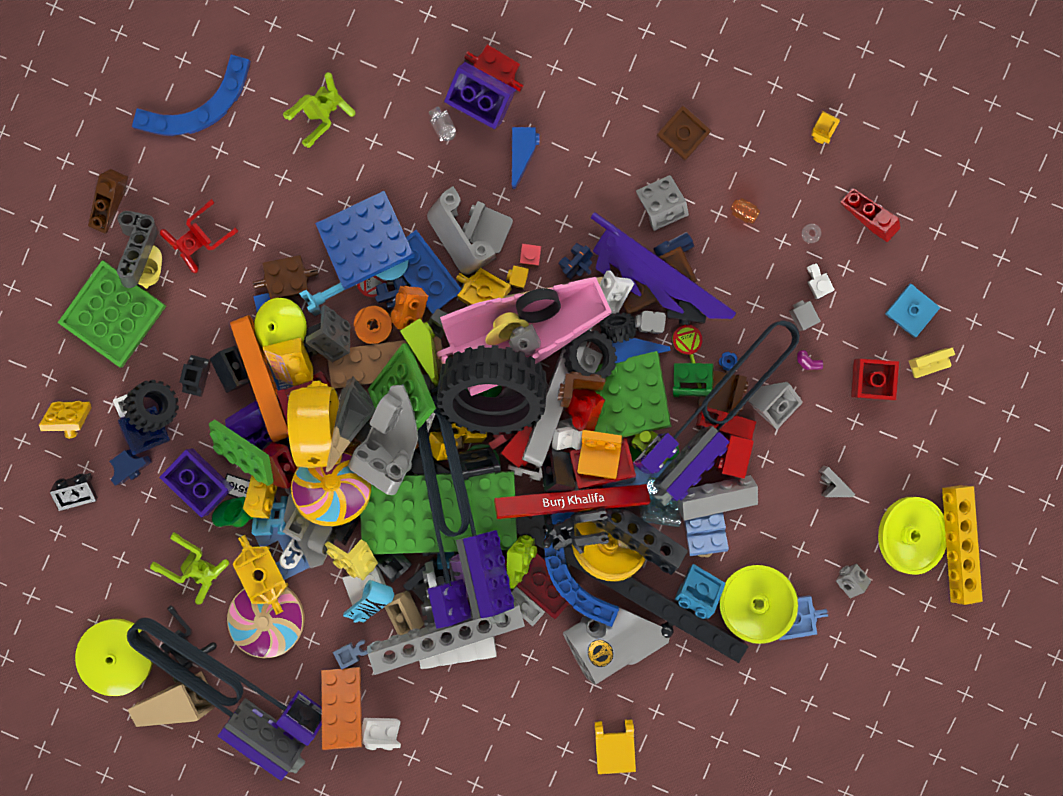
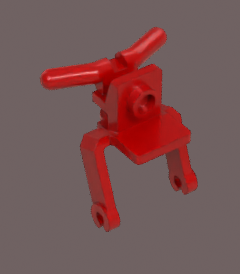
M212 199L187 219L186 225L190 230L178 240L167 230H160V235L175 250L178 249L181 252L180 256L193 273H197L199 268L190 255L203 245L207 250H214L238 232L234 228L214 245L210 246L211 240L196 223L191 224V221L215 203Z

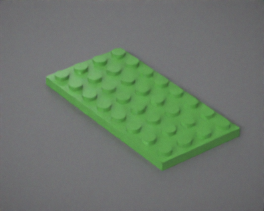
M507 471L498 474L490 473L470 477L464 482L476 534L497 530L500 537L501 550H509L517 541V518L497 519L494 498L516 496L515 472ZM451 473L436 474L445 523L451 531L458 532L461 527V515ZM405 475L395 495H388L371 484V497L360 517L362 540L368 544L372 553L439 552L425 475ZM470 524L463 534L455 537H448L440 531L444 552H458L456 540L472 536Z

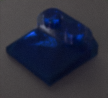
M156 406L146 409L150 414H159ZM129 417L117 420L132 456L171 441L165 427L155 432L150 430L143 432V428L138 430L135 428V424L131 425L129 423Z

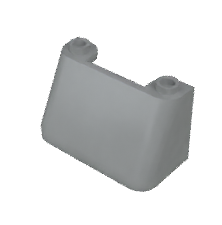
M453 186L438 198L428 211L427 218L462 274L470 275L497 258L488 242L480 240L471 245L455 220V217L458 216L457 207L461 200Z

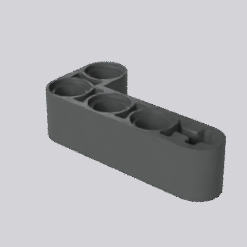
M123 211L118 215L117 219L122 232L130 236L118 265L117 274L124 287L133 288L139 283L158 235V230L152 216L132 211Z

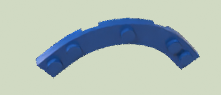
M230 55L227 70L219 89L201 107L179 115H161L137 108L132 127L164 136L192 134L210 127L228 113L227 110L239 98L251 61L246 58Z
M574 512L552 514L553 524L564 522ZM553 542L549 548H544L548 573L560 595L578 612L612 627L619 607L592 596L576 582L566 563L564 548L554 550Z

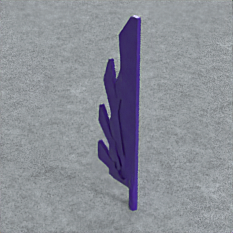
M593 213L591 219L606 229L593 249V252L599 256L596 269L605 275L607 270L611 271L610 264L620 270L622 278L633 281L634 285L630 290L638 296L642 295L634 281L635 279L648 286L662 307L679 313H684V310L671 297L692 303L708 318L732 319L736 315V312L599 214Z

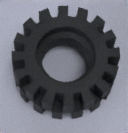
M617 312L614 315L612 313L600 321L601 333H604L606 338L613 341V343H617V341L623 343V340L627 342L629 338L632 339L636 335L635 319L631 314L626 315V313L620 314Z

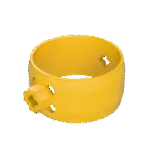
M312 381L311 385L292 390L289 395L287 410L288 435L292 457L297 467L316 468L327 466L339 399L335 388L328 387L327 384L321 381ZM342 455L340 456L336 464H339L341 462Z

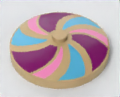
M287 587L278 598L283 612L277 615L271 604H252L245 589L235 596L228 610L227 625L232 640L242 651L258 658H273L284 654L296 644L304 629L305 614L301 601L290 588Z

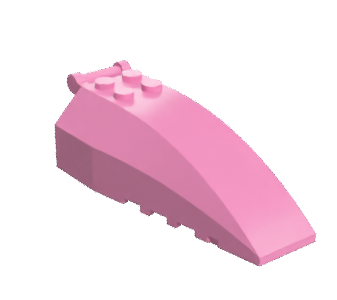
M596 277L548 288L557 292L561 308L555 316L548 320L529 323V325H533L541 344L539 348L535 349V352L526 357L532 356L535 358V364L539 363L611 314V309ZM519 293L503 299L497 298L478 302L440 317L450 347L436 353L442 364H445V360L449 355H454L458 351L463 353L465 348L477 349L481 345H484L485 348H492V345L486 344L485 338L493 329L494 320L508 312L518 315L516 302L524 294ZM554 300L535 301L527 305L522 311L536 312L549 307ZM510 339L496 345H498V348L506 349V347H510ZM476 385L469 387L468 390L470 395L473 396L498 385Z

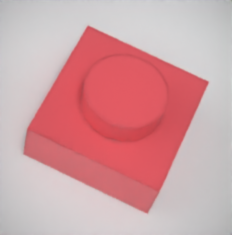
M522 244L520 264L539 266L541 246Z
M513 431L510 434L499 432V435H493L495 439L489 442V445L494 449L512 438L515 434Z

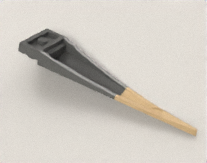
M354 376L347 380L345 388L341 391L326 472L334 467L344 450L376 410L371 397Z

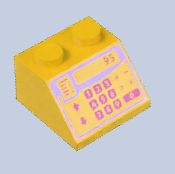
M301 338L263 347L276 379L293 386L313 380V366Z

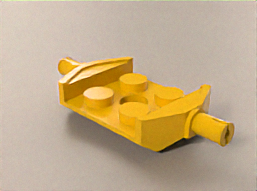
M246 535L239 537L238 539L243 549L241 554L235 559L233 566L251 603L271 604L276 615L283 612L278 598L289 585L285 583L269 551L270 547H252ZM256 570H261L264 573L261 581L256 580L254 577Z

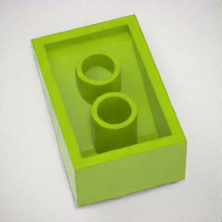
M419 318L400 330V332L436 387L439 384L436 349L433 341L435 335L427 322L423 323Z

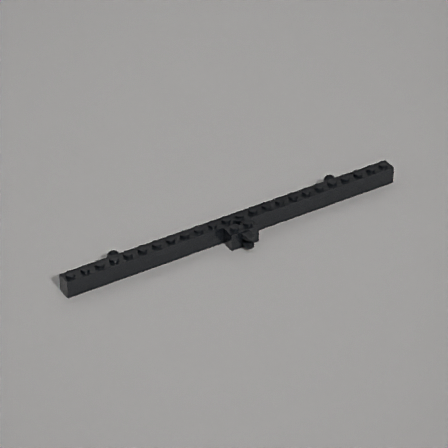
M369 421L366 422L354 437L362 443L367 439L372 428ZM415 449L410 471L417 475L424 474L420 451ZM433 459L436 474L451 473L448 467ZM543 515L516 517L517 534L535 538V544L544 549L543 541L545 540L546 532L543 527L545 525ZM572 543L564 547L565 558L568 564L666 620V623L660 625L663 637L670 638L674 633L673 626H676L737 663L741 661L748 649V645L741 639L707 619L697 617L695 612L680 607L678 602L633 576L621 581H605L594 577L576 559Z

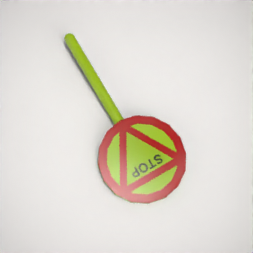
M680 326L673 334V345L679 353L689 355L691 363H695L693 353H696L701 348L703 342L702 335L695 326ZM697 383L698 388L701 389V383Z

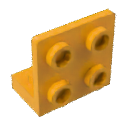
M583 430L577 472L579 474L616 479L622 436Z

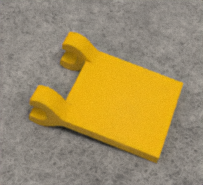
M625 720L626 732L606 734L603 733L602 721L594 722L598 774L636 772L633 720Z

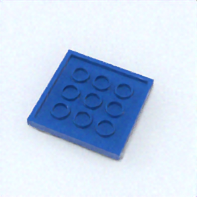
M385 191L315 223L342 287L345 290L415 257Z

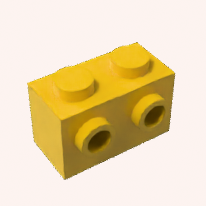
M251 475L243 510L250 517L269 519L277 486L273 483L267 486L263 482H258Z

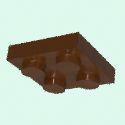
M682 106L659 131L657 137L686 161L710 134L711 130L686 107Z

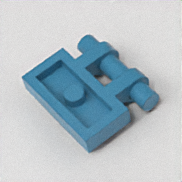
M281 496L280 503H276V498H274L269 519L253 517L251 533L254 536L273 535V527H278L277 534H285L283 529L286 523L283 519L288 497ZM275 511H279V519H274Z

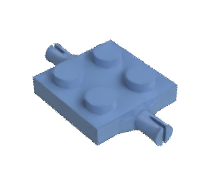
M810 595L798 597L799 606L796 621L792 628L779 640L816 635L817 618L828 617L827 609L815 611Z

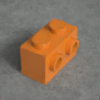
M400 286L399 292L395 297L394 310L391 312V321L397 329H404L419 318L422 320L428 300V295L422 288Z

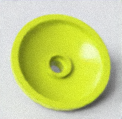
M274 298L265 302L258 310L255 317L254 330L257 341L263 348L264 346L301 338L304 341L307 325L305 316L296 303L286 298Z

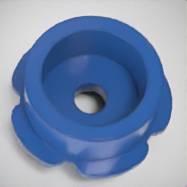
M725 352L719 359V364L724 370L730 371L737 363L738 358L734 353Z

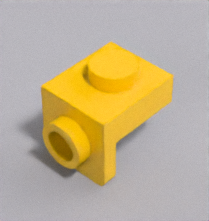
M822 111L811 131L813 140L820 144L824 142L829 144L830 138L840 119Z

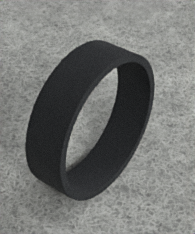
M548 288L529 291L516 302L519 318L526 320L528 323L548 320L555 316L561 308L557 292ZM554 300L549 307L536 312L522 311L527 305L535 301Z

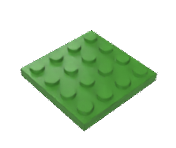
M102 260L58 323L114 364L123 368L167 305L139 285L133 288L124 287L117 274V269Z
M402 343L370 385L368 392L376 409L381 399L388 394L392 385H404L413 408L418 431L436 407L411 347L408 343Z
M657 351L629 357L626 361L615 363L616 367L611 371L612 374L605 378L606 383L603 390L596 392L605 399L594 432L627 437L640 434L643 431L650 432L672 427L659 353ZM599 364L595 372H598L603 364Z

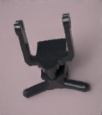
M605 508L574 513L564 522H557V524H553L551 514L543 515L547 532L546 538L543 541L544 548H549L552 542L554 550L564 548L572 543L577 551L582 554L586 545L607 544L609 542L607 532L582 535L576 528L577 523L607 519Z
M170 605L167 609L187 631L184 634L181 630H177L175 634L188 641L187 638L192 635V629L181 618L177 610ZM142 630L139 633L145 640L161 650L145 631ZM212 642L200 650L208 654L216 649L217 644ZM165 643L160 646L166 655L171 653L180 665L189 670L193 666V661ZM173 677V681L178 683L179 681Z

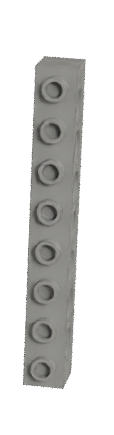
M516 598L514 599L515 608L504 613L506 614V622L490 624L488 617L474 620L471 611L472 618L452 626L436 629L434 622L422 629L416 628L403 635H393L388 640L372 642L367 646V652L374 675L524 627V621ZM481 620H487L484 625H479ZM463 626H468V627H469V628H468L467 630H465V631H461V630H460V628L463 627ZM444 632L450 633L447 637L441 636ZM425 638L431 639L428 643L422 642ZM407 644L413 645L409 649L403 648ZM388 650L394 651L391 655L384 654Z

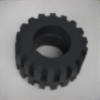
M156 380L143 381L127 394V397L124 399L126 404L123 406V411H127L124 415L125 418H130L129 423L131 425L135 424V428L138 430L143 428V432H148L149 430L155 432L173 421V418L177 415L176 411L179 410V406L176 405L179 401L178 398L174 397L175 391L171 392L169 390L170 386L168 384L164 386V382L159 381L156 383ZM144 397L151 398L158 404V415H153L146 411L143 405Z

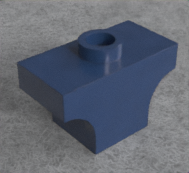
M132 449L124 450L109 461L114 468V476L110 480L115 486L123 484L128 479L133 480L141 475L140 471L151 464L152 461L148 456H136Z

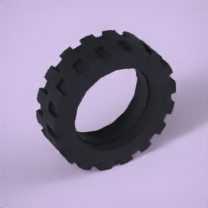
M587 330L565 346L566 352L563 354V358L566 361L564 362L565 367L569 369L568 373L579 372L582 376L598 374L602 376L601 378L609 377L612 374L611 371L615 369V362L617 361V356H615L616 348L612 346L613 342L607 339L604 333L600 334L596 330ZM586 341L593 342L602 351L603 365L598 372H587L579 364L577 350L581 343Z

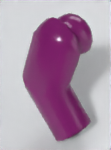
M805 350L797 353V362L803 369H823L822 360H812Z

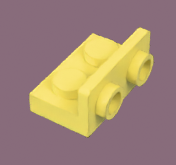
M944 348L908 360L914 378L951 367L949 357L955 355L953 348Z

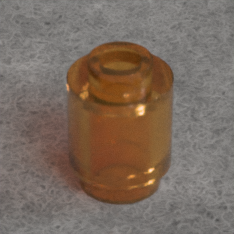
M743 198L735 199L730 208L732 210L731 215L746 223L750 222L753 224L760 213L756 205Z

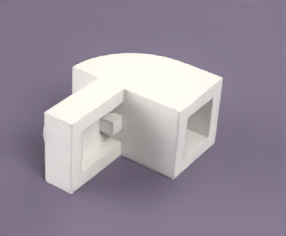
M572 418L558 421L557 429L553 435V449L561 450L572 447L578 450L581 448L582 431L575 429Z

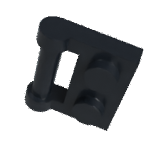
M491 446L458 453L464 481L470 477L501 473L500 464Z

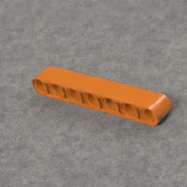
M246 315L230 322L267 431L271 440L275 443L289 437L288 424L266 355L255 336L254 322L250 315Z

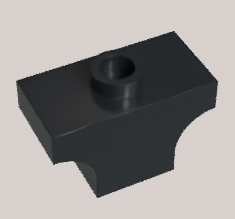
M677 299V304L684 310V313L670 309L666 310V318L679 320V324L690 325V322L703 324L706 321V315L702 314L699 309L687 301Z
M190 355L189 361L183 365L179 383H182V392L200 397L203 396L211 363L210 359Z

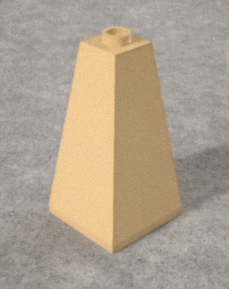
M202 671L195 674L207 683ZM178 682L138 702L129 708L128 712L136 727L197 721L215 708V706L183 683Z

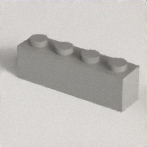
M749 475L745 476V479L735 478L689 488L687 496L682 500H678V510L685 521L758 505V486L752 476Z

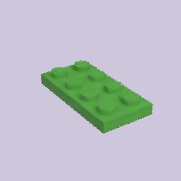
M215 419L209 423L210 436L214 444L213 449L218 455L226 457L230 463L236 464L243 472L254 476L258 482H263L267 486L274 482L268 454Z

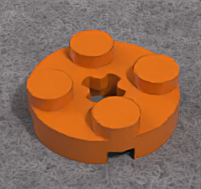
M368 306L361 309L354 319L356 334L365 343L380 344L390 336L393 329L389 313L379 306ZM377 320L378 328L370 330L368 323Z

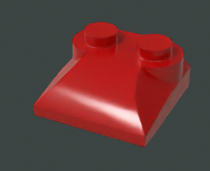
M573 389L569 407H566L565 412L572 418L575 429L578 431H594L605 399L595 391Z

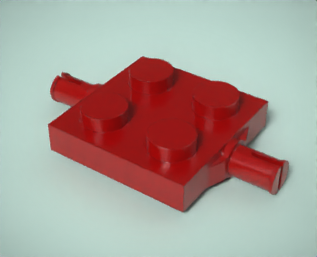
M488 44L478 57L469 51L466 53L467 55H465L464 59L473 63L474 67L521 92L524 85L514 80L515 74L520 67L518 62Z

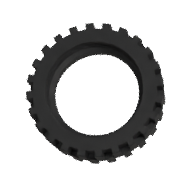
M484 345L478 346L477 349L465 348L463 353L458 351L454 353L453 358L448 357L445 360V364L441 366L437 406L440 408V413L443 416L447 415L446 419L449 422L454 421L456 426L460 428L462 426L466 427L471 432L476 430L480 431V434L491 432L493 435H499V432L510 434L514 430L522 431L525 426H533L534 421L538 422L541 419V415H544L546 407V373L542 370L540 363L535 364V358L532 356L526 357L525 352L520 350L515 352L510 347H506V349L498 348V345H492V348H485ZM492 384L509 387L519 393L499 398L484 397L476 394L471 396L466 388Z

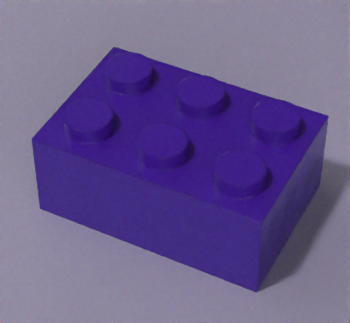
M465 62L457 68L444 102L496 129L502 123L516 89Z
M193 448L186 449L159 477L201 518L209 515L234 488Z

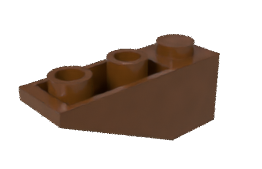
M112 169L99 174L88 223L89 227L104 234L108 232L125 194L128 176Z

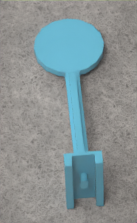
M409 260L376 276L390 281L398 279L405 274ZM339 283L313 296L307 290L299 294L307 302V309L314 316H317L321 313L319 305L345 289Z

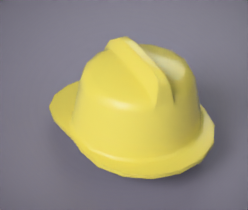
M154 245L138 283L146 289L159 280L161 273L162 253Z
M504 313L494 320L493 329L487 334L485 342L488 345L505 342L510 339L514 329L520 326L527 327L529 323L526 320L520 319L516 313Z

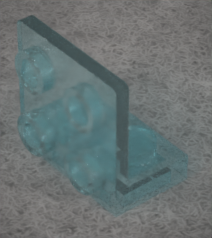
M649 477L647 488L651 502L649 505H640L641 519L648 523L679 527L681 518L678 510V501L670 500L664 506L660 499L654 497L658 489L652 483L656 478Z

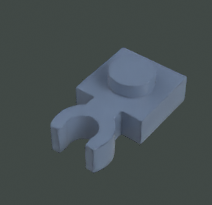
M364 639L360 640L355 647H353L352 643H349L333 652L341 670L360 660L358 655L364 656L368 654L367 649L362 650L360 648V645L366 642Z

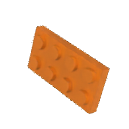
M361 668L321 670L322 750L362 747Z

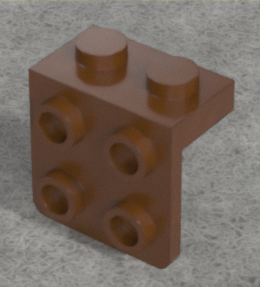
M714 370L713 389L727 373ZM732 375L708 402L707 407L730 413L742 400L743 392L746 393L748 389L747 377ZM702 383L701 389H706V383ZM699 396V406L703 404L706 396Z
M579 372L566 374L563 384L560 383L557 400H561L560 407H569L573 389L601 392L606 379L601 378L602 376L598 374H590L589 376H582Z

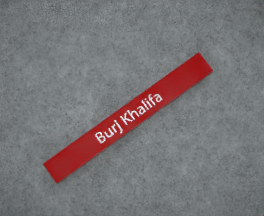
M647 484L494 498L497 519L597 510L599 508L649 505L651 502Z

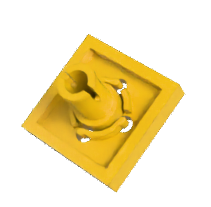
M58 401L51 403L39 424L40 430L64 431L66 438L76 437L78 434L76 430L81 429L92 408L90 402Z

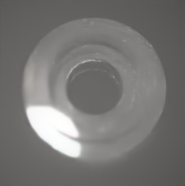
M808 224L802 230V238L807 243H815L821 237V229L816 224ZM810 230L815 232L814 237L809 235Z

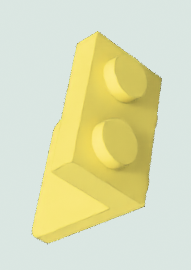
M360 540L348 554L328 541L325 543L328 549L326 552L334 559V565L339 569H346V572L353 578L358 577L364 580L378 564L368 544L363 540Z

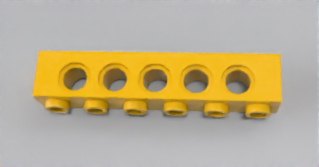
M974 486L942 488L951 602L963 605L983 602Z

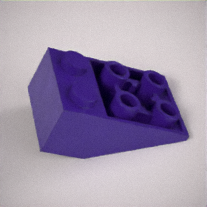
M257 400L225 419V426L260 450L268 442L272 441Z

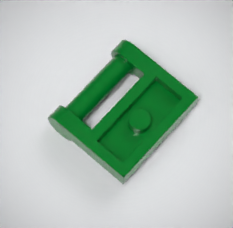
M674 363L673 397H707L713 390L714 364ZM681 383H706V389L681 388Z

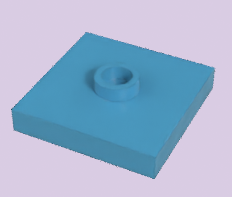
M908 284L885 314L916 338L940 307L915 286Z

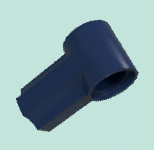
M685 232L671 241L667 240L659 244L653 250L656 256L659 257L679 246L686 252L692 249L694 244L690 235Z

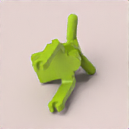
M330 72L325 73L328 91L325 87H320L315 96L304 95L294 106L283 113L285 119L291 120L303 109L309 119L322 120V123L302 141L304 147L307 146V148L311 147L330 127L331 121L328 117L331 111L337 109V105L350 117L355 116V110L337 93L338 91Z
M173 532L170 539L191 551L180 567L183 575L180 577L156 562H152L150 569L163 574L176 583H183L189 577L193 578L195 583H201V589L195 599V603L200 605L203 603L212 585L211 581L216 579L229 565V561L224 559L215 567V565L200 559L202 556L200 548Z

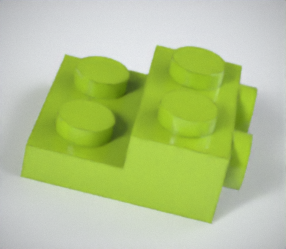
M520 536L507 551V575L511 589H514L522 581L523 576L528 573L530 561L536 556L537 546H535V538L531 536Z

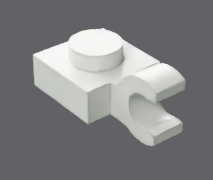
M817 263L806 267L812 280L808 281V285L815 299L834 291L827 273L821 275Z

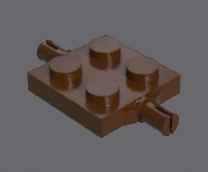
M301 255L262 263L264 279L253 281L254 289L266 287L270 300L300 295L299 293L305 290L309 292L307 285L308 277L319 276L318 268L306 270L303 266Z

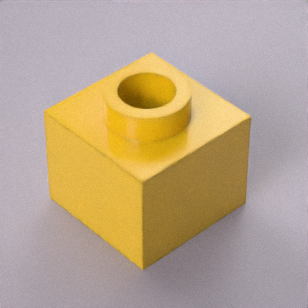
M514 265L513 270L509 269L506 280L510 281L509 284L512 287L524 289L529 269Z

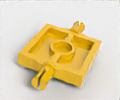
M482 268L470 278L462 273H459L456 277L457 281L464 284L463 289L457 295L458 299L469 306L487 300L503 299L512 290L510 284Z

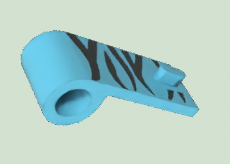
M369 580L363 589L362 599L346 610L343 616L354 619L355 623L358 621L364 623L388 603L392 602L394 598L392 587Z

